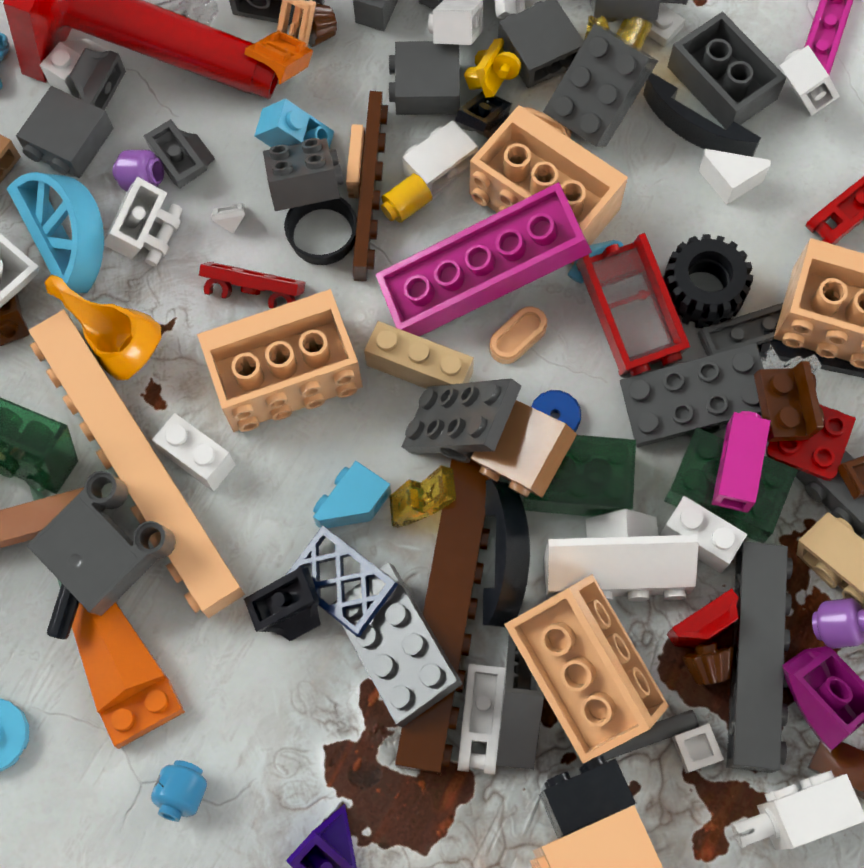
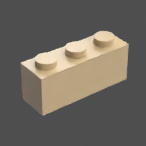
M377 321L364 349L367 366L425 389L430 386L469 383L473 374L474 357Z

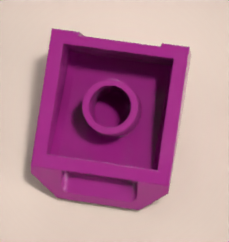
M824 646L804 649L782 665L786 682L795 703L814 734L829 752L864 723V681L832 648Z

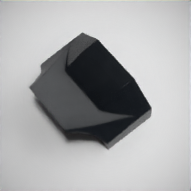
M482 91L458 109L455 123L461 129L476 131L489 139L508 118L512 103L496 95L485 98Z
M300 567L244 598L256 632H274L292 641L321 625L317 608L319 598L308 567Z

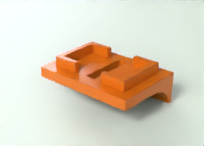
M278 30L245 48L244 54L273 69L278 77V84L281 85L308 67L313 50L306 47L307 43Z

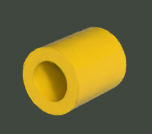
M413 173L382 195L383 204L380 207L390 221L396 220L402 223L432 201L433 197L423 179Z

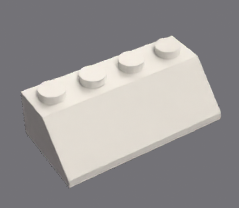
M698 535L548 539L544 553L546 599L551 598L591 574L595 577L608 602L613 601V597L627 596L628 601L633 602L649 600V595H664V600L671 601L685 599L686 594H690L696 587Z

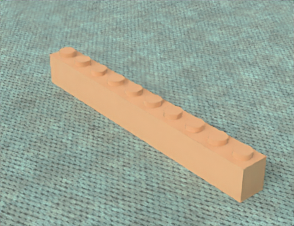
M63 309L29 329L28 331L35 341L30 344V347L40 362L46 359L51 368L46 370V373L56 388L63 386L67 392V395L62 398L73 415L78 412L80 413L84 422L80 423L79 426L90 442L96 439L101 447L100 450L96 451L99 459L106 469L113 467L118 475L117 478L127 486L128 495L130 494L136 504L130 509L138 522L142 524L143 522L154 521L168 528L174 534L176 544L174 550L168 556L171 563L167 564L166 567L177 584L183 580L189 592L184 596L193 611L197 613L201 610L210 618L243 597L245 593L66 311ZM155 532L149 538L154 548L160 543V532Z

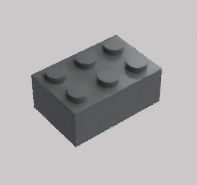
M723 11L674 43L667 66L726 130L733 121L741 125L778 100L787 78Z
M594 24L543 112L595 147H606L658 63V60L608 28Z

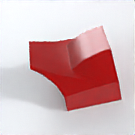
M731 588L672 627L666 635L675 647L695 649L696 645L711 641L739 619L737 612L739 597Z

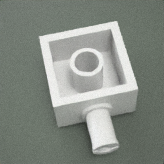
M830 770L799 781L802 789L798 790L796 784L764 794L767 802L757 805L760 812L759 815L731 824L733 834L750 830V833L735 838L741 848H745L747 845L770 837L775 850L793 849L864 822L863 809L848 775L844 774L834 777Z

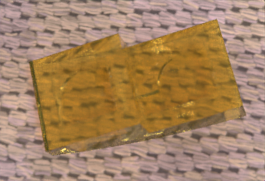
M441 465L421 483L409 479L389 496L392 526L399 528L415 523L435 514L455 501L456 491L453 469Z

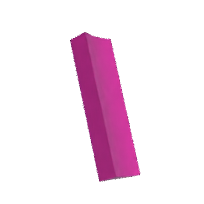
M558 182L375 275L396 328L420 337L592 253Z

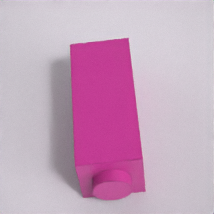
M751 411L733 413L726 427L712 505L746 513L755 505L771 420L763 419L759 414Z

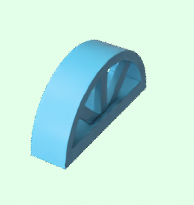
M39 172L21 175L7 187V190L51 275L62 278L66 285L76 293H88L99 273L104 251L103 222L95 199L81 182L72 177ZM50 186L63 200L56 211H54L49 201ZM68 215L71 222L72 240L69 239L61 224Z

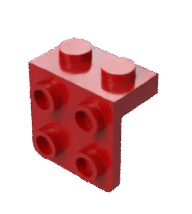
M819 404L824 413V427L822 430L808 440L769 442L766 455L772 460L823 480L831 481L837 475L838 467L841 464L856 418Z

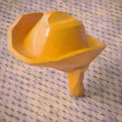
M55 275L47 277L45 281L47 293L61 300L64 306L82 324L84 338L96 355L99 364L107 373L116 380H128L146 364L162 338L161 325L150 315L134 309L122 308L115 304H98L85 300L71 290L62 278Z

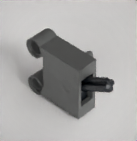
M98 471L91 474L85 482L84 489L26 545L62 583L47 629V635L62 640H66L69 637L79 602L89 613L102 616L158 559L166 558L175 548L176 540L174 534L161 524L154 521L143 522L134 531L132 541L104 512L105 509L112 510L122 506L128 495L125 483L108 472ZM112 483L111 493L107 497L101 498V490L104 485ZM155 532H160V543L155 548L150 549L148 544L150 536Z

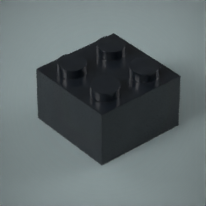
M604 756L598 757L583 764L579 768L581 774L570 778L567 771L548 779L544 783L546 789L539 796L557 838L636 804L616 758L606 762Z

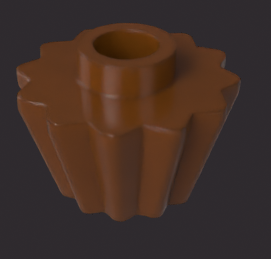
M316 3L308 43L311 47L336 35L337 21L335 13L330 6Z
M717 642L701 643L695 646L693 652L682 656V660L696 684H715L729 680L732 677L734 649L730 645L717 646Z

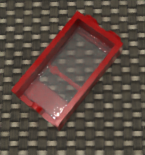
M645 233L638 235L633 243L621 247L618 244H613L605 248L602 254L589 257L588 254L577 261L576 266L578 271L581 272L619 369L618 373L620 376L630 373L631 377L651 371L650 365L662 361L663 366H667L683 359L681 354L690 348V344Z

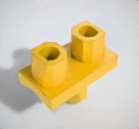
M503 38L494 39L488 49L479 50L475 55L476 66L468 67L464 73L469 90L482 89L485 98L494 97L504 79H514L521 70L519 58L513 53L503 51Z

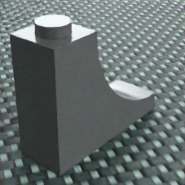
M510 634L508 636L496 765L534 770L544 694Z

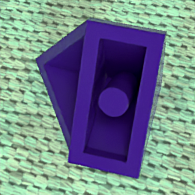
M345 804L316 827L288 857L286 861L291 867L357 868Z

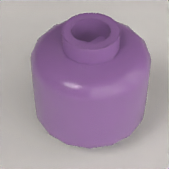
M124 150L118 155L112 169L115 180L121 189L126 192L136 177L156 187L164 178L163 163L151 150Z
M854 598L825 601L819 605L818 611L813 613L812 625L814 634L827 647L833 649L855 647L864 643V609Z

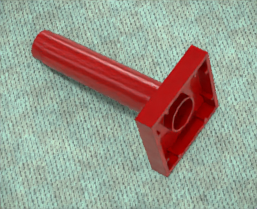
M4 0L3 2L21 73L46 83L47 79L40 67L41 62L59 42L67 40L72 28L243 92L253 93L267 99L271 98L278 83V77L273 69L244 54L245 48L254 43L144 0Z

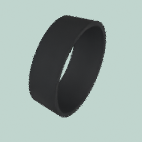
M341 197L339 199L290 208L286 215L284 230L287 240L296 254L311 264L328 265L343 259L350 252L355 242L356 214L351 205ZM320 209H328L340 213L347 219L352 229L350 239L342 248L329 254L315 255L307 253L295 245L294 230L303 216Z

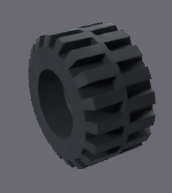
M703 234L701 240L693 236L688 239L687 244L684 242L680 243L677 246L676 252H672L663 279L677 314L683 317L682 323L688 325L692 321L696 323L695 328H703L704 324L710 326L720 321L729 320L732 315L736 316L740 311L751 289L753 275L750 273L753 268L751 262H745L747 254L744 250L740 252L736 250L738 245L735 242L731 241L728 244L723 242L725 237L718 235L716 239H711L710 234ZM696 272L710 273L719 279L723 289L715 292L704 291L694 285L689 275Z

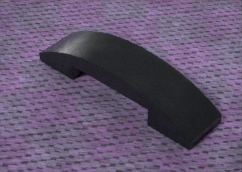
M653 73L650 74L645 84L643 96L657 117L677 135L702 149L750 157L754 156L761 137L734 121L727 130L723 129L676 101L675 97L678 88Z
M486 480L485 516L496 518L495 588H483V625L506 628L504 624L518 616L526 591L530 564L529 528L520 494L508 488L509 483L500 481L497 483L493 480Z

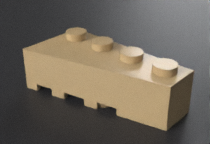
M827 512L798 540L796 555L830 588L835 589L839 586L843 590L842 596L844 599L854 598L864 609V539L854 532L853 527L846 520L836 518Z

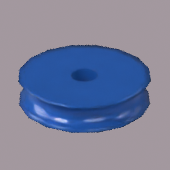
M549 390L541 393L533 401L532 408L549 416L552 413H558L560 417L557 420L566 423L574 432L577 431L581 421V409L577 400L569 393L561 390Z

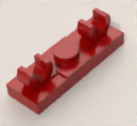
M214 262L200 264L199 276L210 278L204 284V294H212L215 283L220 284L222 287L221 298H228L231 295V285L241 286V292L252 295H260L261 291L265 290L272 291L274 293L268 299V307L272 309L277 306V299L279 297L285 298L287 303L296 301L294 296L304 293L306 283L305 281Z

